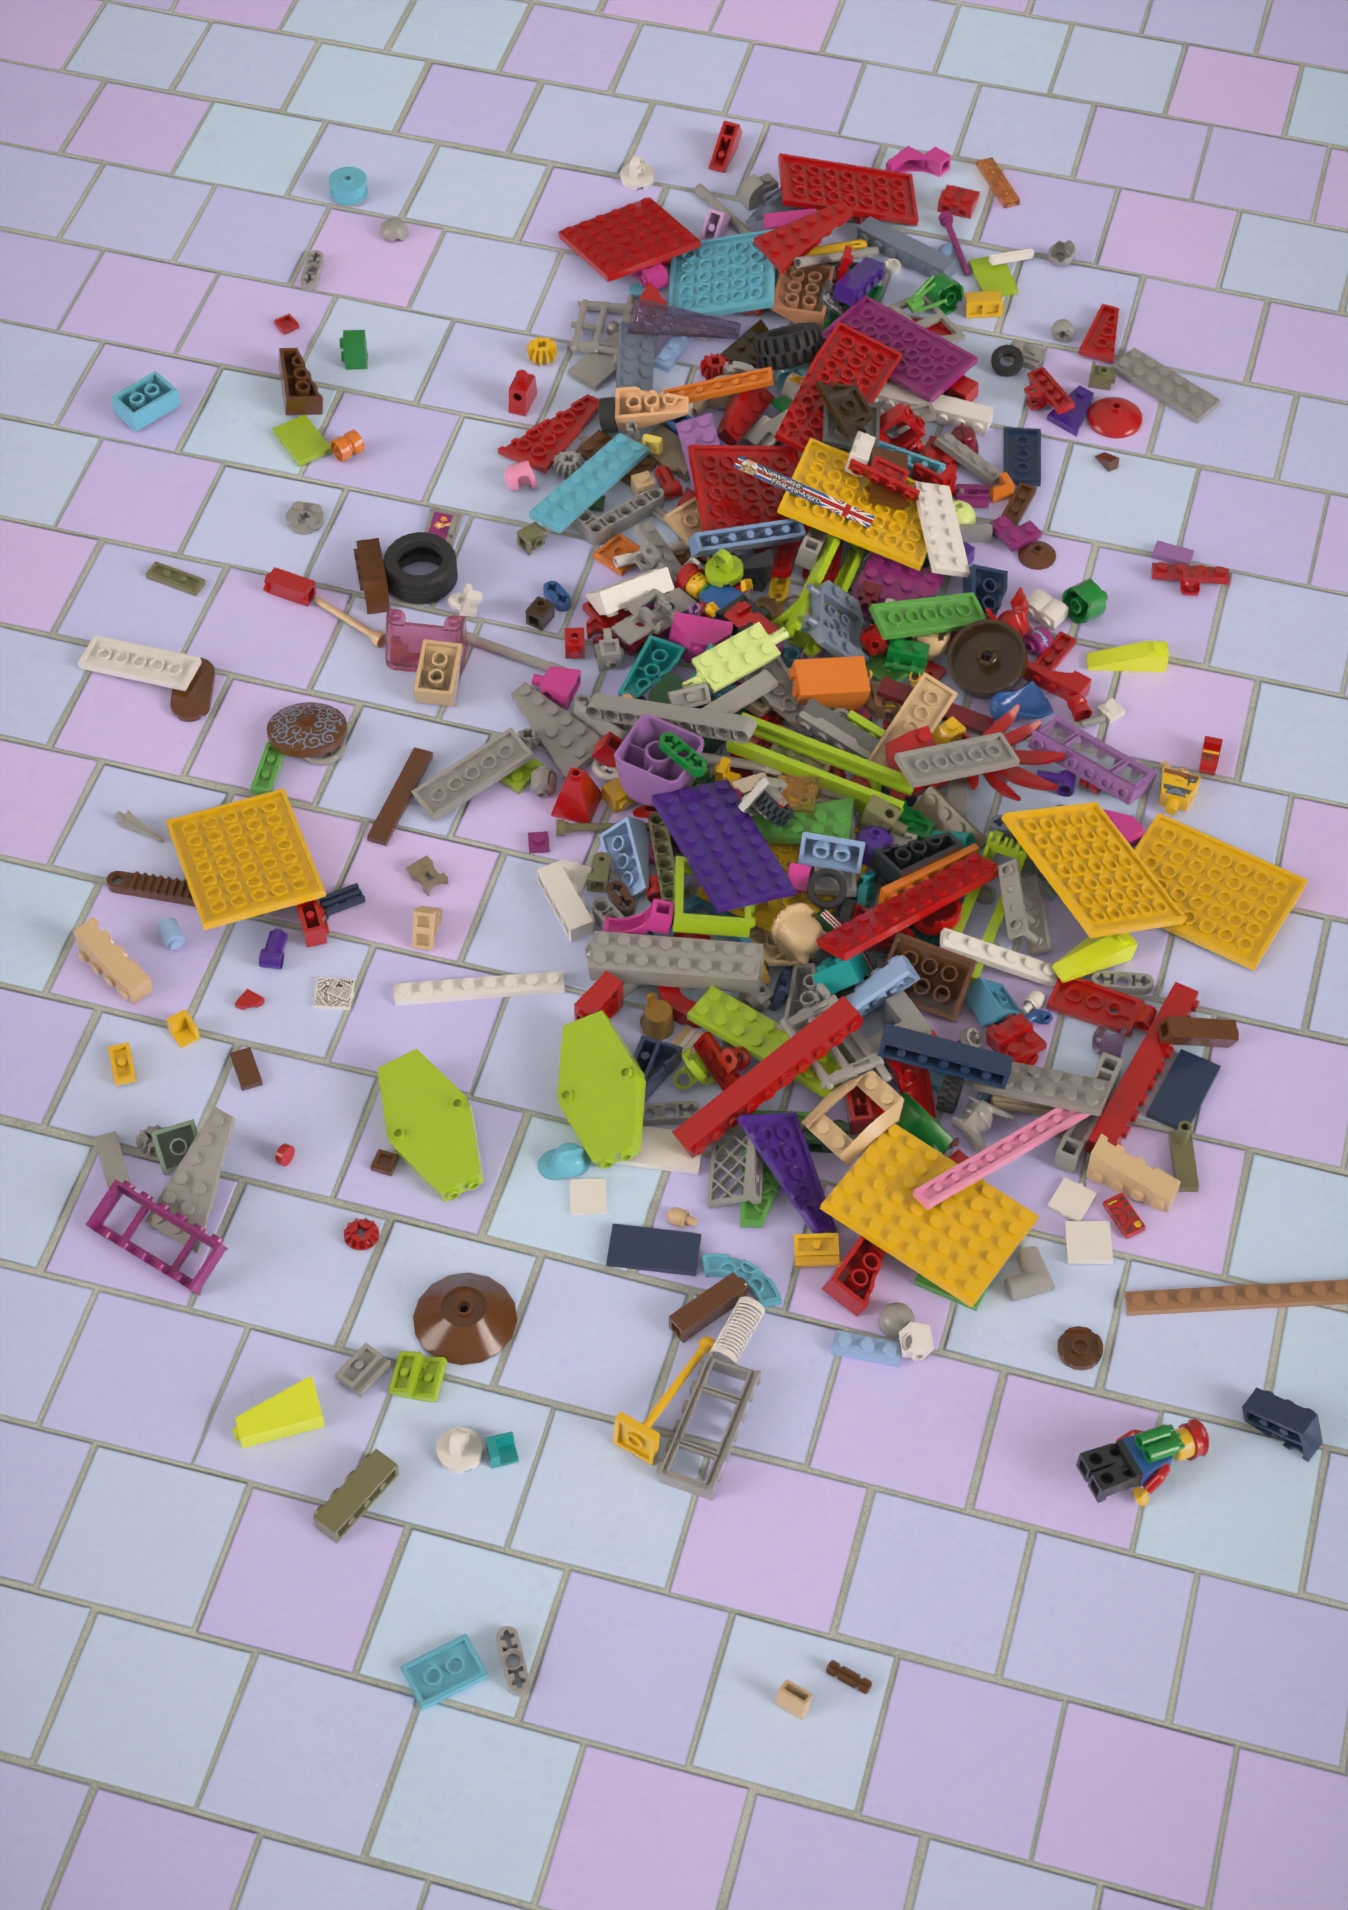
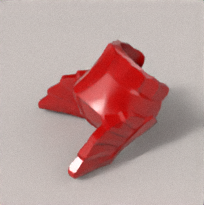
M1019 587L1015 596L1010 601L1012 610L1002 612L998 619L989 608H986L985 611L988 619L999 620L1009 624L1024 638L1032 630V627L1027 620L1028 600L1023 592V588Z

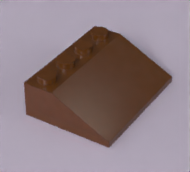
M897 932L884 967L896 955L907 957L921 979L903 991L917 1008L958 1023L977 961Z

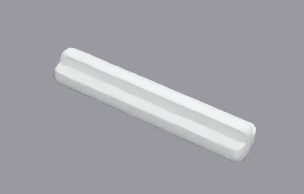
M1032 248L992 254L988 261L991 265L1032 259L1034 251Z

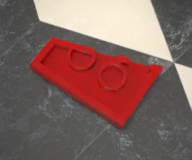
M886 1058L902 1095L906 1091L933 1118H936L929 1069Z

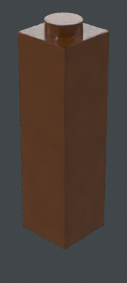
M1167 1016L1158 1023L1160 1044L1229 1048L1239 1041V1030L1237 1029L1236 1020Z
M732 1272L669 1316V1328L684 1343L732 1310L740 1297H747L748 1285L746 1281Z

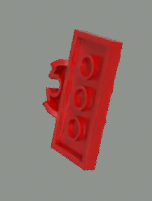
M589 601L582 604V610L590 617L586 622L587 638L591 639L594 634H601V636L593 638V644H598L599 640H603V629L611 628L632 615L629 610L624 611L623 608L618 610L619 614L607 617V615H599ZM636 623V625H637L638 627H644V626H645V625L642 624V623ZM660 633L652 634V636L660 638ZM649 634L639 639L641 642H643V646L646 643ZM619 642V646L623 648V650L629 656L633 654V652L622 646Z

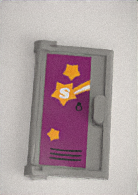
M431 506L424 532L436 534L454 547L463 514Z

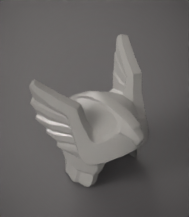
M969 1095V1102L960 1118L953 1117L951 1124L963 1132L964 1138L967 1139L972 1150L979 1153L987 1148L986 1140L981 1135L991 1129L993 1115L1012 1121H1017L1018 1117L996 1108L984 1100H978Z

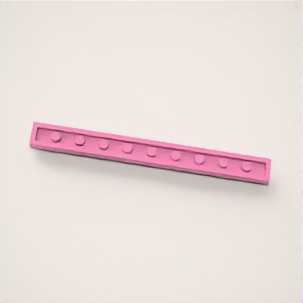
M1055 1108L916 1188L913 1191V1196L928 1210L1087 1118L1090 1114Z

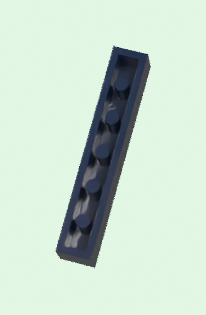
M888 1023L885 1024L877 1055L1001 1089L1006 1088L1011 1074L1013 1059L1009 1055Z

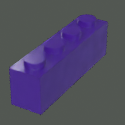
M869 257L864 258L836 282L833 299L853 306L864 295L868 294L872 288H875L880 281L884 280L886 275L884 270L885 263Z

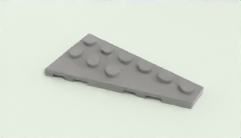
M216 1106L214 1107L156 1204L161 1201L171 1208L170 1213L175 1215L179 1212L188 1218L187 1223L192 1226L194 1223H197L207 1231L206 1224L209 1213L212 1212L220 1181L219 1174L221 1167L224 1166V1155L226 1147L230 1143L236 1118ZM151 1211L144 1221L184 1246L191 1237L188 1233ZM198 1240L192 1251L200 1255L202 1242Z

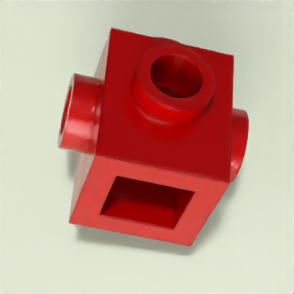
M875 623L861 630L860 639L862 640V647L866 652L869 651L871 656L881 655L888 650L890 639H882Z

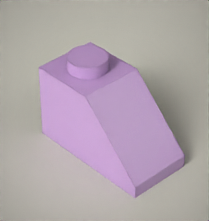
M709 208L699 240L723 237L731 215Z

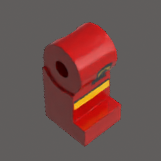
M1205 736L1198 773L1215 776L1223 739Z

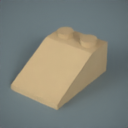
M423 639L413 688L415 702L454 707L458 688L462 644Z

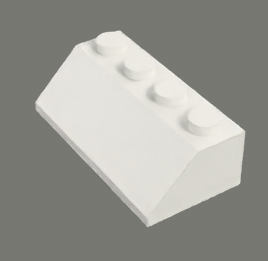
M663 567L648 570L585 595L599 615L611 617L619 614L618 610L624 608V611H627L628 603L631 601L635 602L649 594L653 588L666 595L669 593L668 591L674 589L668 568Z

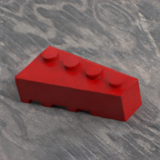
M766 387L731 395V401L727 405L725 415L717 428L719 439L727 445H735L741 440L772 402L773 398H775Z

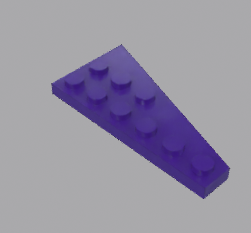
M796 1112L741 1115L737 1121L813 1234L835 1233L837 1229L833 1217L820 1209L826 1197Z

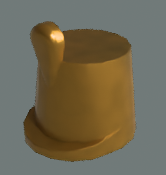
M650 992L646 995L648 1004L640 1019V1026L647 1037L660 1041L665 1040L673 1034L675 1028L672 1008L668 1002L656 999V994Z

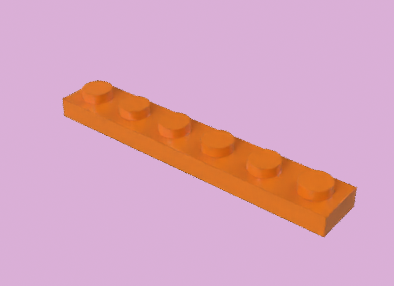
M771 367L664 389L663 394L671 393L689 397V403L773 386V371Z
M974 843L881 887L877 903L880 905L891 897L898 896L906 889L915 887L922 880L929 879V877L937 874V872L950 867L970 854H979L980 848Z

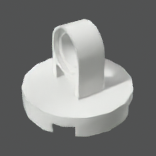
M635 155L631 159L630 164L624 166L620 171V179L622 185L627 189L637 190V188L641 187L647 189L654 182V171L652 167L645 164L644 158Z
M464 1427L451 1428L443 1433L436 1447L437 1456L442 1467L449 1472L458 1474L464 1473L465 1470L470 1468L472 1470L476 1468L481 1462L484 1453L482 1440L479 1435L470 1428Z

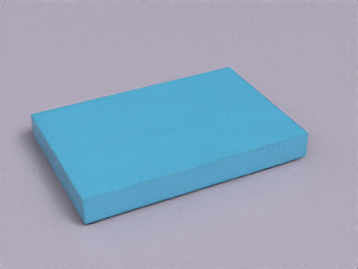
M467 1634L400 1666L401 1672L422 1711L488 1678V1673Z

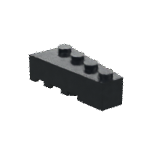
M947 832L926 837L923 841L910 840L908 844L901 846L892 844L889 848L883 850L881 847L874 848L870 867L887 884H890L961 850L963 844L953 834Z

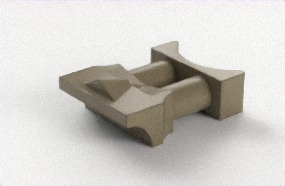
M427 855L406 868L411 879L423 885V892L427 896H429L434 886L449 884L447 875L444 872L439 874L434 869L433 861Z

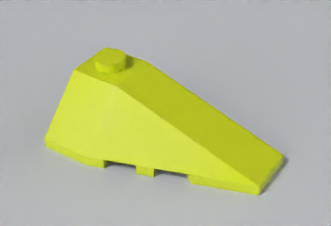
M1141 640L1089 652L1086 655L1087 670L1166 672L1169 659L1168 642L1165 640Z
M1129 932L1096 938L1088 936L1054 963L1052 969L1064 983L1130 961L1138 943Z

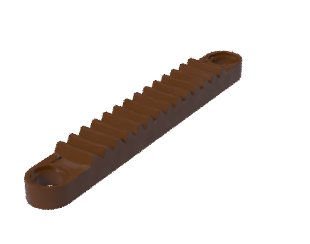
M113 871L108 874L106 879L108 888L113 893L195 906L186 879H183V881H180L178 878L172 880L169 876L167 878H164L162 875L156 877L154 874L149 876L145 872L142 875L138 871L135 873ZM115 879L123 880L119 885L112 884Z

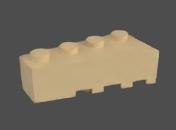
M92 917L74 930L79 949L78 956L84 963L88 962L97 975L101 974L111 988L115 987L122 999H128L132 1004H135L153 990L151 979L133 959L129 960L128 955L120 944L115 946L109 932L106 929L101 931L98 927V920Z
M1101 1134L1090 1154L1086 1177L1095 1183H1101L1111 1188L1115 1192H1121L1130 1196L1135 1201L1148 1204L1155 1210L1168 1213L1178 1194L1181 1181L1157 1167L1150 1168L1143 1158L1130 1156L1124 1152L1125 1147L1120 1144L1112 1145L1107 1142L1108 1137Z

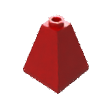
M570 768L551 816L576 823L592 822L602 799V792L587 771L580 770L579 768Z

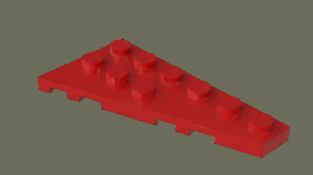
M841 201L754 237V244L781 274H784L790 265H794L796 257L807 255L822 242L825 236L831 235L832 230L848 221L853 216V210L844 201Z
M589 394L572 403L571 407L567 410L557 412L554 418H547L526 431V434L521 438H514L511 440V444L498 448V454L518 463L528 460L532 469L546 474L553 466L554 457L559 454V451L565 452L599 412V399Z

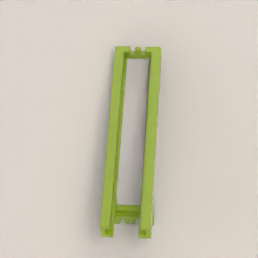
M828 534L798 600L784 613L771 621L773 624L778 625V628L784 627L786 629L784 632L787 631L789 634L788 639L790 640L788 644L790 646L794 645L799 649L805 647L803 652L809 658L819 653L822 647L818 645L808 631L803 633L800 630L804 617L810 609L812 593L806 590V586L812 583L818 588L822 583L841 539ZM850 542L848 543L851 547L834 582L836 586L846 593L866 549Z
M744 712L742 713L743 716L751 717L757 723L753 736L868 779L871 789L756 744L727 741L726 751L847 798L854 797V806L859 814L858 824L873 794L898 808L902 814L904 801L881 793L882 785L910 796L914 790L901 772Z
M997 830L990 831L982 856L993 861L995 854L999 853L1017 859L1021 876L1029 855L1018 842L1016 846L1013 845L1014 839L1011 838L1009 842V837H1006L1004 841H1001L1003 832ZM982 886L966 895L962 905L960 922L953 931L963 933ZM1002 893L982 939L991 944L994 943L1005 916ZM977 962L970 986L980 977L984 964Z

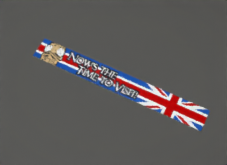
M739 456L734 465L735 468L868 528L875 516L742 456Z

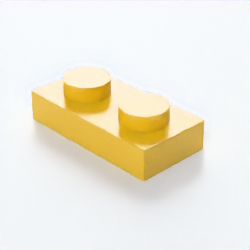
M129 1042L108 1046L115 1086L137 1082Z

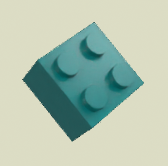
M862 953L846 961L838 957L834 959L831 956L823 960L822 964L816 967L817 970L811 976L816 985L823 983L829 992L834 994L860 982L868 974L870 968Z

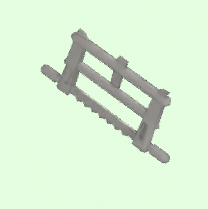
M634 294L628 295L627 303L588 301L587 299H583L582 302L578 301L580 310L577 321H572L571 328H575L572 342L567 344V348H570L572 351L579 350L614 355L612 363L614 366H617L618 338L616 344L601 343L600 340L607 313L623 314L622 321L629 324L632 323L631 319L633 317L631 315L634 311ZM587 310L600 312L597 326L584 322ZM582 329L595 331L593 342L579 341Z
M818 983L816 988L825 1000L811 1008L807 1007L788 1019L782 1018L777 1028L781 1031H786L791 1038L796 1034L794 1028L810 1023L837 1002L836 995L833 994L831 996V993L823 983ZM859 1029L851 1032L850 1036L866 1057L849 1065L838 1048L834 1046L829 1052L841 1067L840 1070L827 1075L817 1060L810 1065L821 1080L820 1086L822 1090L825 1088L832 1090L834 1085L858 1077V1074L877 1068V1072L884 1081L889 1082L892 1079L891 1074L884 1066L883 1059L877 1056V1052L874 1053L872 1051V1045L868 1044V1039L863 1038V1033H859Z

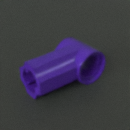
M1037 770L1038 776L1058 785V789L1054 790L1058 795L1063 797L1073 795L1076 783V775L1068 770H1062L1059 773Z
M275 928L269 932L265 949L260 951L259 967L282 969L284 949L288 939V934L282 929Z

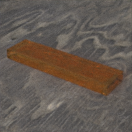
M993 157L978 160L976 162L977 168L1003 208L1020 205V198Z

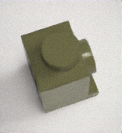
M1092 362L1088 388L1110 391L1111 383L1115 384L1117 373L1113 372L1114 367L1096 365V362Z
M536 521L517 531L518 545L528 556L531 555L532 550L545 544V538L548 537L546 529L541 527Z

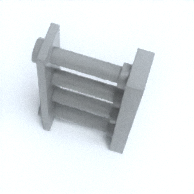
M1017 859L999 865L998 873L1008 939L1012 940L1019 936H1024L1028 940L1029 954L1033 957L1052 950L1041 878L1038 875L1027 879L1020 876Z

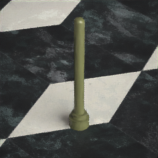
M556 819V836H565V834L575 831H606L617 823H569L565 819ZM645 822L646 830L650 831L649 822Z

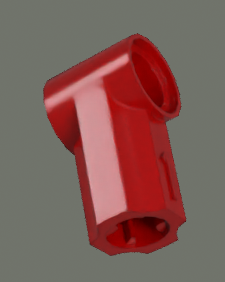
M665 465L658 466L654 471V477L659 487L664 490V501L682 496L681 483L678 479L675 480L669 467Z

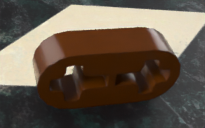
M620 881L609 883L607 895L610 902L624 917L632 915L635 911V902L625 884ZM622 902H624V904L629 907L626 908L625 906H622Z

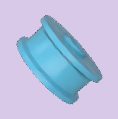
M351 166L334 170L329 176L331 198L341 205H355L365 200L368 195L365 172Z

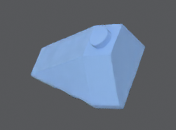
M627 816L601 833L599 838L603 852L608 853L611 857L612 868L618 872L621 882L625 884L632 898H635L649 889V838L645 822Z

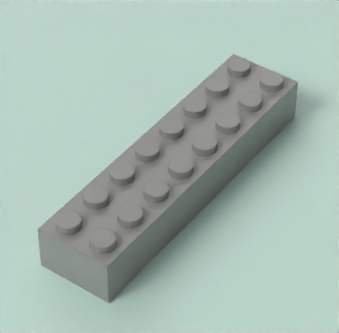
M594 931L588 971L592 981H597L607 971L623 981V983L705 990L714 986L721 991L759 994L765 958L763 944Z

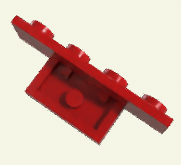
M877 455L870 467L851 458L848 469L855 475H862L874 484L879 483L891 492L902 494L908 500H918L921 491L905 484L910 471Z

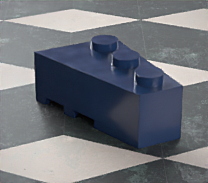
M641 1036L633 1057L643 1071L646 1080L644 1103L682 1062L683 1047Z
M1257 1387L1242 1406L1246 1423L1268 1437H1271L1273 1434L1285 1442L1283 1446L1288 1450L1293 1447L1304 1454L1302 1459L1307 1462L1310 1461L1323 1443L1318 1414L1310 1408H1303L1289 1399L1280 1398L1270 1391H1264Z

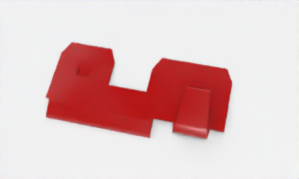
M746 601L736 603L724 614V617L733 622L738 628L744 627L749 622L753 624L760 622L769 635L780 629L760 612L752 613L750 611L752 606Z

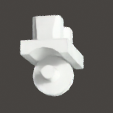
M466 583L462 594L456 593L449 596L448 604L452 609L460 611L458 621L464 622L466 616H476L477 604H480L482 601V592L472 590V584Z

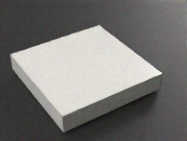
M1065 1221L1067 1264L1113 1263L1110 1221Z

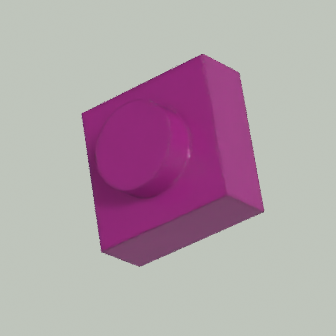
M548 831L528 833L529 854L550 852Z

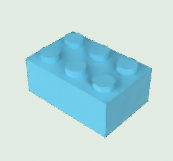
M157 371L152 372L111 396L114 413L135 432L180 406L178 390Z

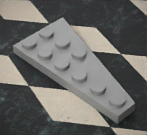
M780 657L738 680L742 684L762 671L767 670L778 681V687L759 698L803 735L809 738L815 737L809 732L802 731L795 724L805 705H797L796 697L792 695L793 681L789 679V670Z
M526 682L511 693L513 701L527 719L529 726L533 730H537L542 746L547 754L551 756L556 768L563 775L564 780L571 767L582 770L595 759L591 755L597 741L602 738L600 735Z

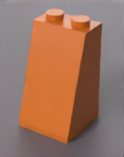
M864 656L794 660L792 667L789 668V679L793 681L792 695L796 697L797 705L806 706L810 698H813L828 708L862 710L871 692Z

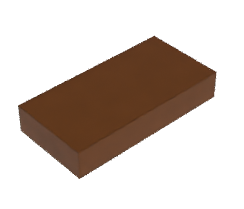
M251 1047L231 1052L230 1058L241 1090L244 1091L263 1085Z

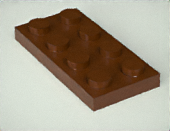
M598 429L575 450V453H580L583 460L588 461L613 437ZM646 456L619 481L631 487V475L645 471L651 473L657 468V462Z

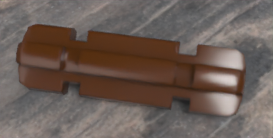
M831 1660L826 1667L827 1674L833 1677L835 1675L838 1676V1680L853 1688L857 1687L858 1691L867 1694L872 1687L871 1680L865 1677L862 1679L860 1674L845 1666L841 1667L840 1663L835 1660Z

